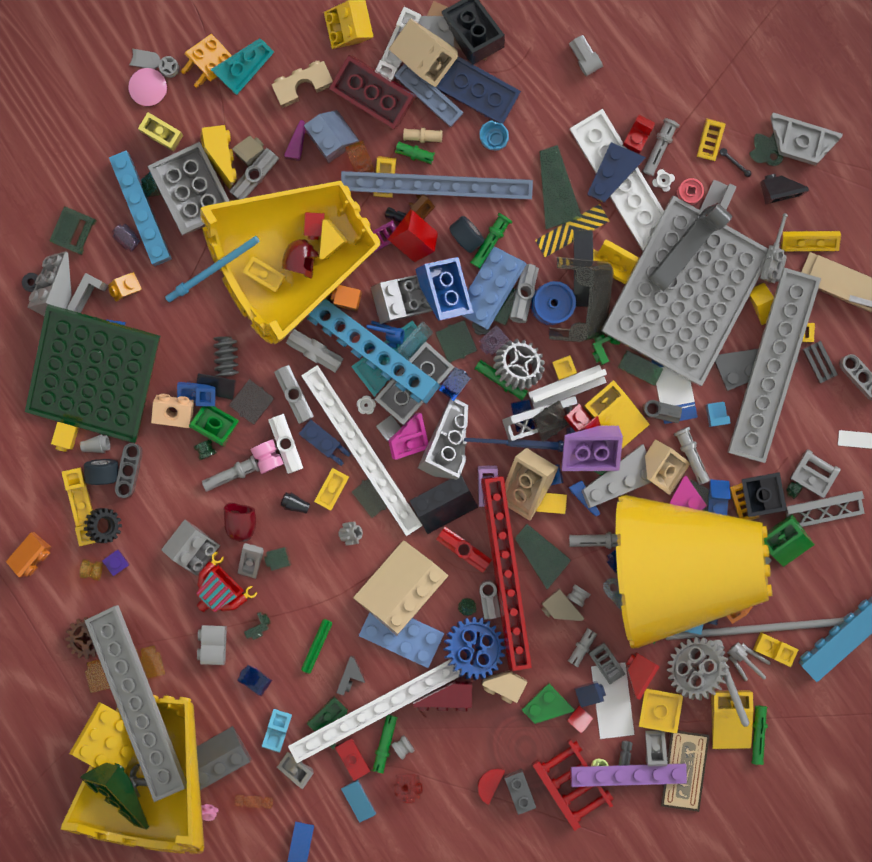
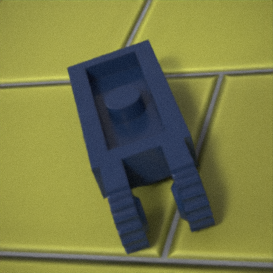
M311 419L299 433L320 452L333 459L340 466L344 464L343 461L332 454L336 448L341 450L345 456L349 457L351 455L348 450L340 445L341 443Z

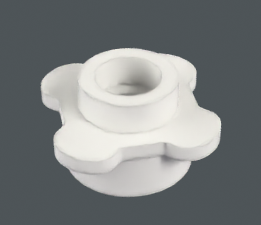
M660 169L657 172L658 176L652 183L654 187H660L664 192L670 190V184L675 180V176Z

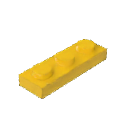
M840 231L782 232L781 249L784 251H839L841 233Z

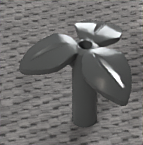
M136 764L132 768L129 776L137 798L140 797V794L136 787L148 786L145 778H137L136 776L140 764Z

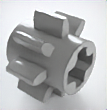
M355 521L343 523V527L339 530L340 540L345 542L346 546L359 544V539L363 535L361 527L356 525Z

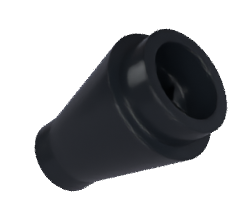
M285 492L280 506L284 507V510L306 514L310 503L292 492Z

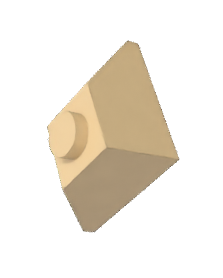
M657 440L653 442L645 455L647 479L671 495L689 467V461L672 448Z

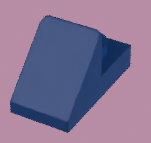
M710 479L707 511L727 515L728 500L731 499L730 482Z

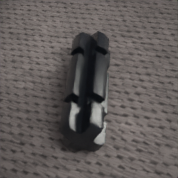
M390 207L385 212L386 218L391 220L393 218L394 221L399 223L407 215L401 211L396 212L395 209Z

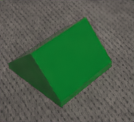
M203 406L189 424V427L216 443L225 446L239 420L215 406Z

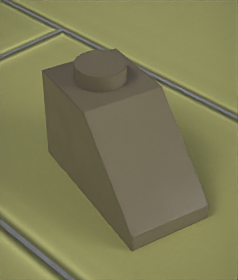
M249 136L232 150L249 167L264 151L262 148L264 144L257 137L253 139Z
M559 588L541 603L544 606L541 609L548 618L552 615L554 619L584 620V617Z

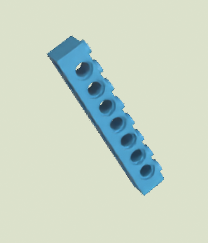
M324 299L308 315L307 319L315 326L319 323L323 326L321 330L330 337L332 334L338 338L336 341L343 347L347 345L351 347V353L360 359L363 356L367 359L365 363L374 370L376 367L382 371L380 374L388 381L392 378L397 382L395 386L403 392L408 390L412 393L410 397L416 402L420 403L422 401L427 404L440 387L434 379L327 299ZM330 313V319L323 321L324 315ZM345 324V329L338 332V327ZM360 335L359 341L352 343L353 337ZM375 346L374 352L367 354V349ZM389 357V363L382 365V360ZM399 369H405L402 376H396ZM418 379L420 381L419 385L414 388L411 387V383Z

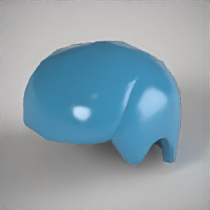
M492 120L482 125L479 131L482 145L489 150L499 151L509 141L508 130L502 123Z

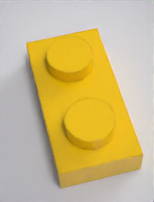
M252 256L243 273L274 292L278 291L286 277Z
M332 468L314 502L331 511L349 476Z

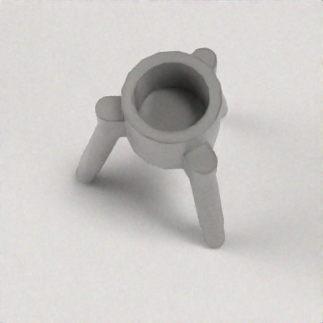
M737 642L727 652L730 655L729 659L734 663L744 681H747L748 678L737 660L739 662L744 660L762 679H766V676L746 657L748 655L746 652L770 665V661L748 648L744 643L741 645Z

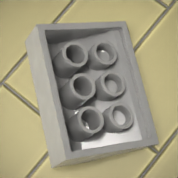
M200 142L148 166L181 235L205 227L200 218V209L202 207L229 202Z

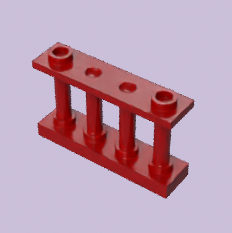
M569 739L567 741L571 747L546 763H540L539 760H536L532 763V766L573 830L576 831L581 827L579 822L582 817L607 802L610 808L613 807L611 801L614 799L608 789L604 791L601 786H596L602 796L577 812L570 810L568 807L571 804L570 802L594 786L579 787L568 795L564 794L561 796L558 789L561 788L560 785L571 779V770L552 780L547 774L550 772L549 769L574 753L581 762L575 767L588 766L579 753L583 750L578 742H572Z

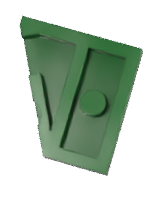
M548 683L521 710L536 724L571 713L575 709Z

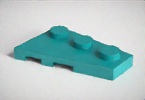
M259 38L210 70L237 95L272 56L274 51Z

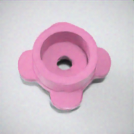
M210 804L201 806L202 820H214L217 816L218 808Z

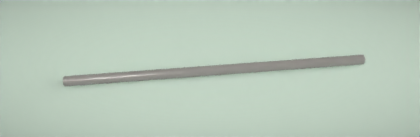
M844 618L702 629L701 635L684 631L665 639L674 640L831 627L842 624Z

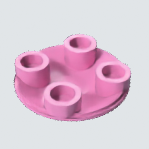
M140 69L132 75L129 81V93L136 103L142 106H153L159 103L166 95V80L155 69Z

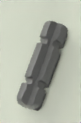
M622 741L619 765H630L632 742Z

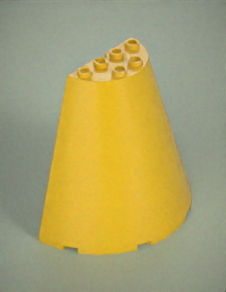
M342 181L212 204L200 209V218L202 223L205 224V227L202 228L214 263L254 236L258 237L260 241L258 244L219 270L223 272L224 277L222 281L244 317L248 316V319L253 323L251 327L261 338L270 344L282 341L380 246L378 236L371 231L368 219L360 216L359 212H361L359 204L353 201L349 188L346 185L344 186ZM305 212L325 213L324 220H331L348 242L329 258L319 259L321 237H319V240H307L308 236H304ZM295 240H307L319 254V257L314 260L313 278L311 279L306 278L301 273L282 269L285 250ZM252 256L286 276L277 292L243 273Z
M629 495L619 496L616 509V535L618 538V546H616L619 594H622L621 609L623 622L631 648H640L769 601V596H772L771 584L768 585L767 577H771L770 565H766L765 557H769V548L764 543V538L768 536L767 526H763V523Z
M153 695L187 781V788L154 802L148 786L136 787L140 794L138 798L149 825V828L146 830L130 823L118 812V808L104 801L106 796L102 795L99 791L95 793L82 781L62 823L61 830L78 835H88L87 837L110 843L131 847L140 846L148 850L185 854V852L201 854L204 851V835L194 705L191 703V699L186 697H180L179 700H175L174 697L163 696V698L158 699V696ZM135 753L124 770L128 777L132 768L139 764ZM90 765L87 772L94 769V767ZM141 767L137 771V778H145Z

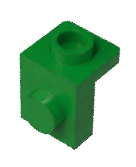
M601 335L595 338V343L592 344L594 350L592 352L593 358L600 365L609 362L602 344L610 341V336L605 337V335Z

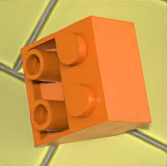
M31 532L8 558L6 563L19 578L31 576L38 569L36 566L38 562L44 561L50 555L49 550L51 546L35 532Z

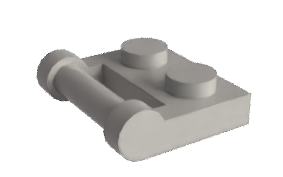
M807 449L790 479L824 498L841 469L837 466L833 467L813 455V452ZM810 461L830 473L829 477L827 478L806 465L807 462Z

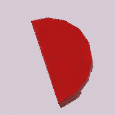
M490 769L479 779V796L488 806L505 773L503 769Z

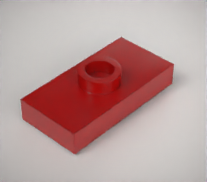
M352 737L335 747L353 781L371 772Z

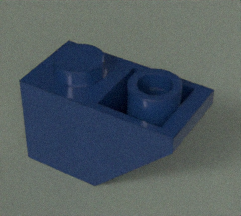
M597 681L574 688L580 707L604 702L603 697L606 696L603 685L598 684Z

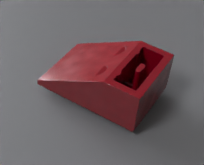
M451 681L416 699L413 702V707H417L419 711H428L429 707H437V711H448V708H456V711H468V708H472V681Z

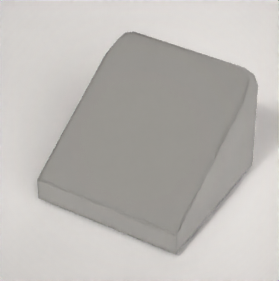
M392 415L376 426L387 441L401 428Z

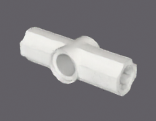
M282 414L268 419L287 473L303 469L285 415ZM287 438L291 441V446L288 449H283L281 441Z

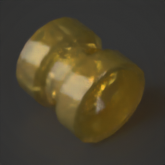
M83 559L80 567V578L86 579L90 577L93 580L100 581L103 562L96 561L93 563L90 560Z

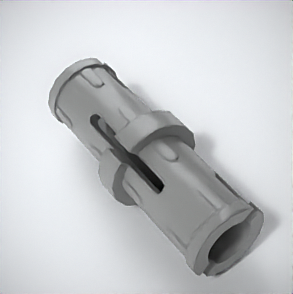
M587 628L580 642L576 643L575 646L577 647L568 659V662L571 664L574 662V665L579 667L586 652L589 653V647L598 634Z

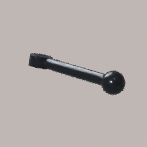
M722 148L720 150V155L726 156L744 172L746 177L751 176V171L746 170L727 153V149Z

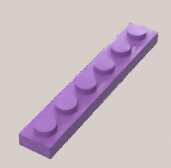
M668 764L667 766L616 765L571 767V787L687 783L686 764Z

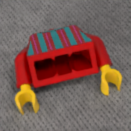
M218 552L213 553L212 561L208 562L199 573L197 583L199 589L196 594L201 599L197 603V607L202 612H206L209 608L213 612L218 610L223 612L236 610L247 601V598H253L257 595V592L252 596L248 594V590L253 586L247 587L245 593L242 594L244 590L219 565L215 566L216 564H221L224 560V557L220 561L214 560Z

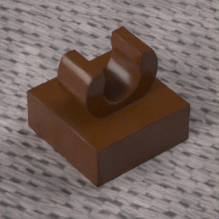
M424 194L422 196L416 195L418 201L415 204L410 202L409 205L411 210L424 220L435 206Z

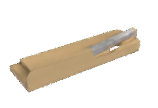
M809 253L801 273L821 278L819 291L872 313V308H870L872 307V277L820 255Z

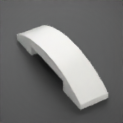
M406 7L403 8L396 23L397 26L376 68L378 72L391 80L394 79V75L397 73L402 61L389 50V47L410 18L419 23L421 14Z

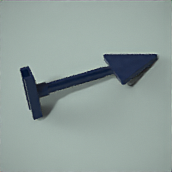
M572 427L566 429V435L575 433ZM464 438V442L557 450V452H563L564 441L561 440L549 442L516 439L509 442V440Z

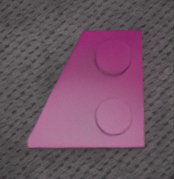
M421 413L414 414L388 440L392 459L396 460L426 449L428 439Z

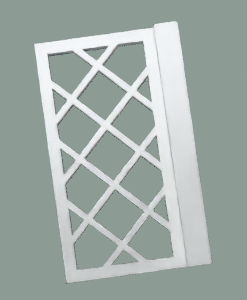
M600 365L531 391L528 394L534 409L607 383L604 377L607 373L605 369L601 370Z

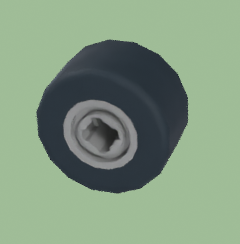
M461 216L449 227L455 240L469 253H472L484 243V238L480 231L465 216Z
M97 459L84 463L85 483L105 485L117 481L119 470L116 460Z

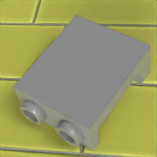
M85 273L67 309L81 313L94 287L105 292L108 285Z

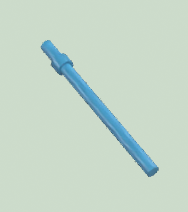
M254 236L186 283L182 282L176 286L174 291L165 296L166 300L170 303L177 297L187 294L189 289L260 242L258 237Z

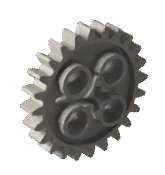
M695 637L694 642L691 639H687V645L681 642V649L675 647L677 654L670 655L674 660L668 661V664L672 665V668L667 669L668 672L672 673L668 679L674 680L671 686L677 687L676 692L682 693V696L688 697L689 695L691 700H694L695 696L696 699L702 700V695L704 698L709 699V693L715 696L716 688L722 690L719 684H726L723 676H729V674L724 672L725 669L729 668L728 665L724 664L728 661V658L722 657L725 651L719 650L720 645H714L712 640L707 642V639L704 637L701 641ZM700 651V657L695 659V654ZM714 664V669L709 672V665ZM685 666H688V671L685 674H683V668ZM701 678V684L696 687L697 679Z

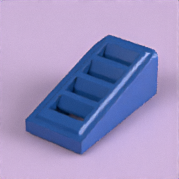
M583 481L568 487L571 493L593 515H600L596 506L588 508L581 491L586 487Z

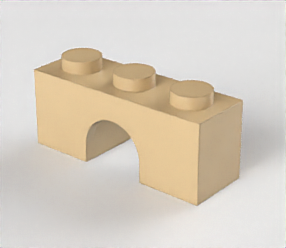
M315 61L305 70L300 68L293 71L292 75L287 78L282 76L275 79V83L271 85L281 107L284 108L299 101L296 90L301 83L308 82L312 84L318 93L329 88L333 80L325 62Z

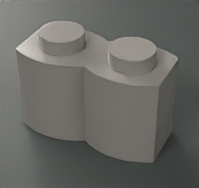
M202 625V629L198 630V641H201V648L197 650V660H200V664L225 665L227 626Z

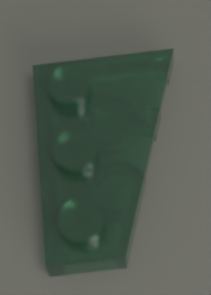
M526 524L515 537V540L548 590L570 563L571 559Z

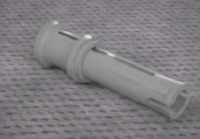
M668 118L663 120L662 129L656 135L658 140L642 171L650 176H654L667 145L672 143V136L676 128L680 126L677 122Z
M686 427L675 432L674 436H677L681 444L680 449L685 452L698 484L701 485L710 481V478L697 452V443L693 441L689 432L690 427Z
M252 455L250 459L241 463L236 462L234 467L202 480V484L206 492L233 479L245 478L251 472L260 471L257 465L258 462Z
M611 532L606 533V535H569V547L606 546V548L611 549L618 546V538L616 534H611Z

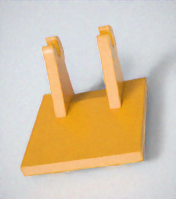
M210 34L185 52V55L190 60L181 72L184 75L186 71L188 72L196 64L203 72L194 84L198 88L206 79L210 82L214 80L217 76L210 69L232 55Z

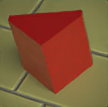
M410 210L387 240L413 262H417L435 252L438 232L413 210Z

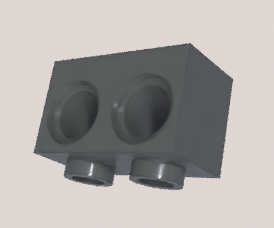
M520 769L504 775L518 815L535 809L536 805L523 770Z

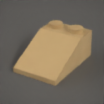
M528 448L515 456L505 482L508 508L530 521L551 486L558 467Z

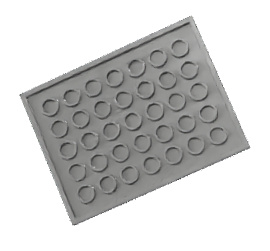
M672 196L601 332L691 382L702 386L762 272L768 248L726 225L710 235L669 287L662 291L648 279L649 276L702 212L676 196Z

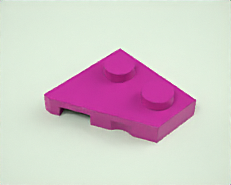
M687 476L683 477L669 503L702 510L707 506Z

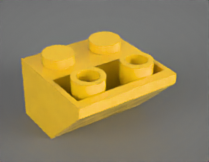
M348 0L324 12L332 49L359 44L373 38L365 0Z

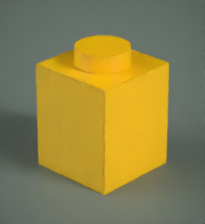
M57 422L51 444L56 445L55 449L67 452V449L73 450L79 427Z

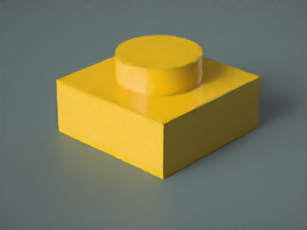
M570 355L552 362L558 380L577 374Z

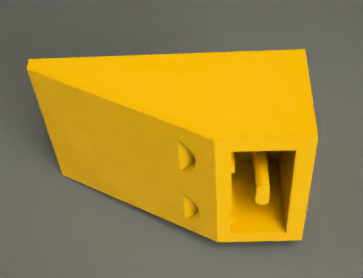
M225 125L202 128L200 133L202 147L212 167L230 189L237 179L236 170L231 167L234 160L233 151L228 148L229 142H231L230 132L225 129Z
M614 380L583 406L593 418L595 416L599 417L600 426H619L623 436L622 448L650 425Z
M729 690L715 691V696L711 694L712 749L751 748L753 692L750 690H737L749 720V725L744 727L741 724Z

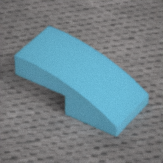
M273 709L262 748L280 753L292 714Z

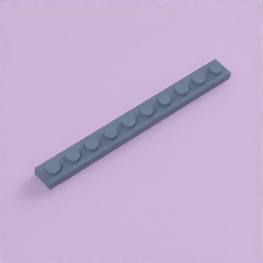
M341 171V181L350 191L532 199L533 180Z

